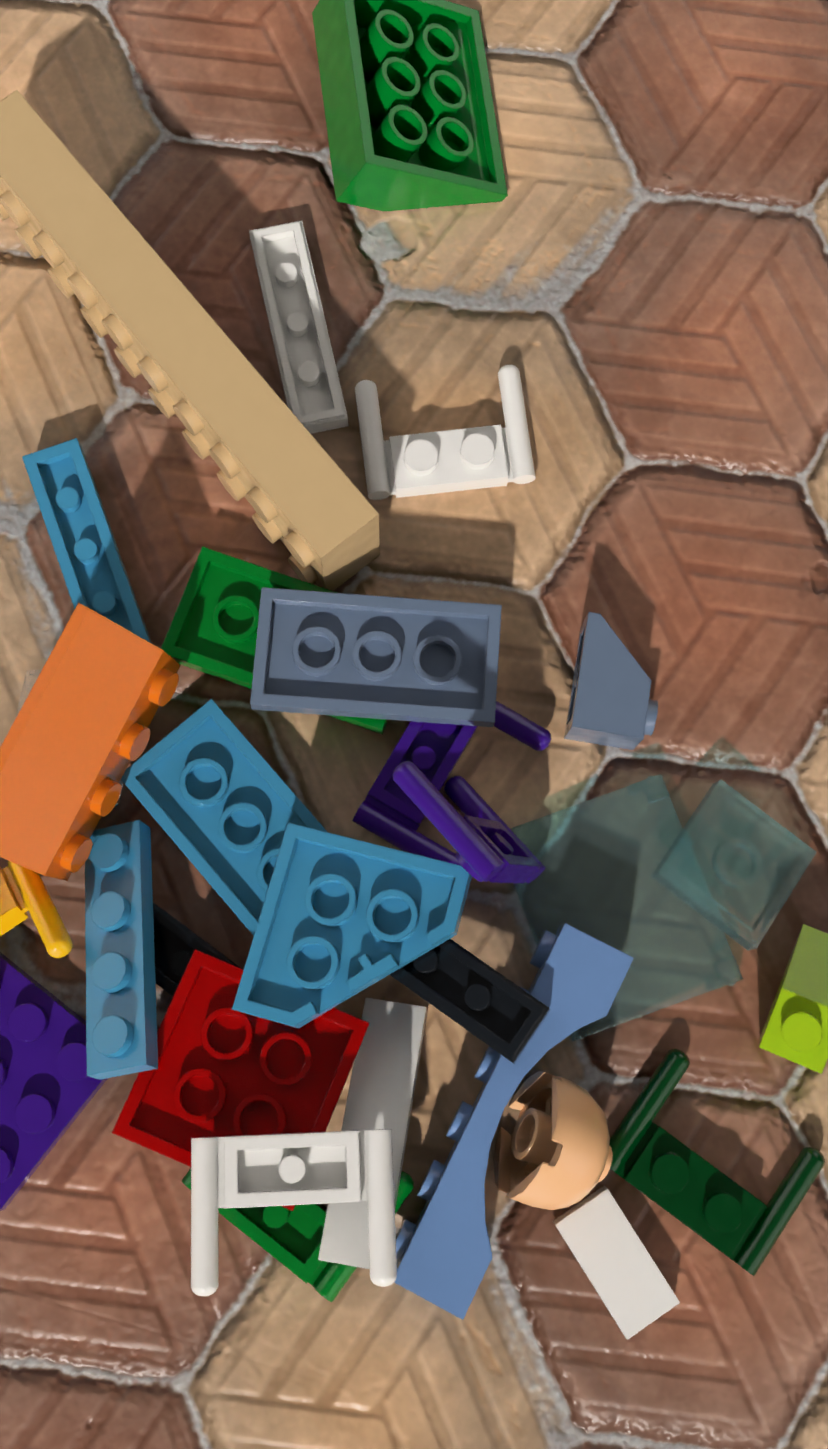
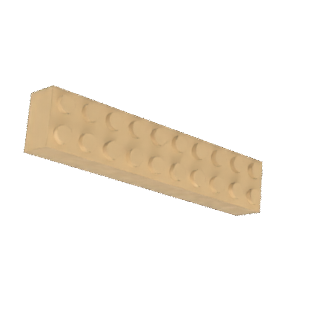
M16 90L0 101V218L4 221L11 217L17 224L18 228L15 229V233L34 259L43 255L51 265L47 269L48 273L60 291L67 298L74 294L84 305L80 310L94 332L100 338L106 334L110 335L118 346L114 349V352L129 374L134 378L140 374L145 377L152 386L148 389V393L159 410L168 419L176 414L186 427L182 434L194 452L202 460L210 455L221 469L217 476L228 493L236 501L245 497L256 511L252 518L263 535L272 544L280 539L292 554L288 558V562L302 581L311 584L316 582L318 586L334 591L380 555L379 513L20 92Z

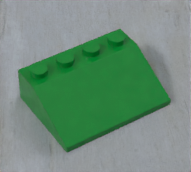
M319 0L312 12L336 202L385 212L503 201L508 194L479 10L447 0Z

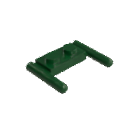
M671 1049L667 1052L611 1136L609 1145L612 1148L613 1158L610 1169L751 1275L755 1276L825 1165L824 1156L813 1147L803 1148L772 1198L765 1205L653 1122L690 1065L689 1058L683 1051Z

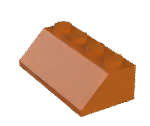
M80 603L77 604L0 747V857L43 876L68 881L71 873L77 872L88 859L93 845L90 837L101 816L108 815L115 807L122 790L119 782L130 761L137 760L144 752L150 738V729L148 727L159 706H165L174 695L179 681L177 672L181 666L164 650Z

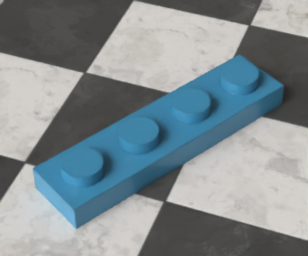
M75 438L22 456L74 609L80 603L152 643L83 448L78 439Z
M140 820L94 830L90 837L93 842L92 849L85 862L87 1076L99 1080L158 1069L151 828Z

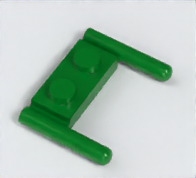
M191 1168L182 1179L183 1184L190 1190ZM401 1171L395 1214L414 1188L412 1177L404 1171ZM322 1204L295 1205L293 1211L282 1206L218 1208V1213L305 1283H310L321 1296L330 1302L335 1300L357 1269L354 1266L318 1260L327 1208Z

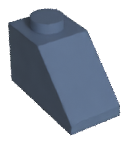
M588 612L580 628L564 739L634 750L644 739V734H653L658 713V701L649 699L652 680L599 613Z

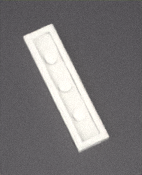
M302 220L249 230L287 407L310 434L349 426Z
M366 997L362 1020L370 1024L353 1064L341 1131L392 1129L394 1204L396 1208L426 1024L427 1007ZM368 1201L328 1204L318 1260L370 1269Z

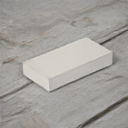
M605 1186L553 1221L627 1340L680 1303L610 1191Z

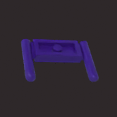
M496 701L494 727L536 751H543L549 746L551 733L547 729ZM411 721L352 821L404 852L461 866L454 852L417 831L425 815L394 782L393 771L400 763L410 761L418 767L440 792L478 726Z
M405 761L394 769V782L457 851L455 853L457 861L479 882L490 881L491 883L527 882L529 884L545 870L546 867L462 776L451 777L446 782L444 790L449 798L465 814L464 817L457 812L414 763Z

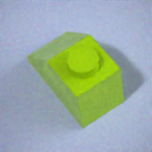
M803 924L761 1032L759 1048L820 1074L823 1073L828 1060V933Z

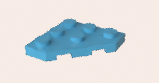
M288 823L232 1010L295 1028L304 1026L456 936L472 876L460 865Z

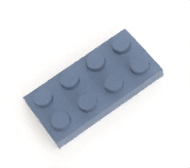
M262 587L250 699L252 710L493 727L496 711L502 605Z

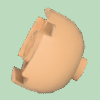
M538 1071L529 1077L514 1095L509 1108L521 1110L512 1136L502 1127L500 1128L493 1163L495 1184L498 1190L508 1193L505 1197L520 1203L547 1210L567 1208L587 1196L596 1184L607 1176L610 1170L613 1152L609 1145L610 1136L605 1113L587 1090L570 1080L542 1071Z

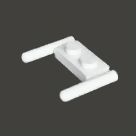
M505 365L498 371L505 428H502L501 425L399 435L390 436L389 440L386 441L383 439L377 386L371 380L358 382L355 386L368 498L381 500L388 498L390 495H396V498L507 486L508 482L526 484L534 481L536 476L519 369L515 365Z
M392 1129L191 1138L192 1291L198 1296H209L216 1292L219 1286L218 1208L368 1201L370 1279L373 1284L380 1287L393 1284L397 1278Z

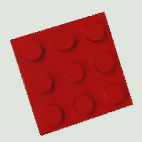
M195 949L157 1032L158 1069L138 1073L112 1133L191 1167V1138L326 1132L370 1023L332 1008L304 1026L295 1028L232 1010L243 969ZM288 1205L282 1207L293 1211L295 1205Z

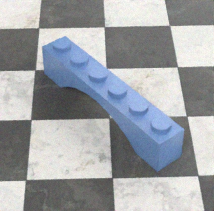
M566 923L559 926L556 935L545 930L530 960V964L538 967L539 970L529 990L522 989L549 1007L550 1011L515 1064L488 1046L474 1078L483 1082L480 1092L473 1106L464 1101L461 1102L446 1133V1137L455 1141L445 1164L433 1160L419 1188L417 1196L426 1200L416 1224L405 1219L396 1235L397 1278L394 1283L456 1317L464 1319L493 1258L485 1220L484 1184L490 1146L502 1113L524 1076L548 1050L576 1030L607 1016L634 959L633 957Z

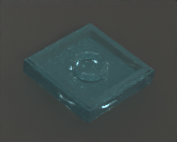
M720 779L712 784L651 877L745 949L752 950L759 946L815 856L816 851Z

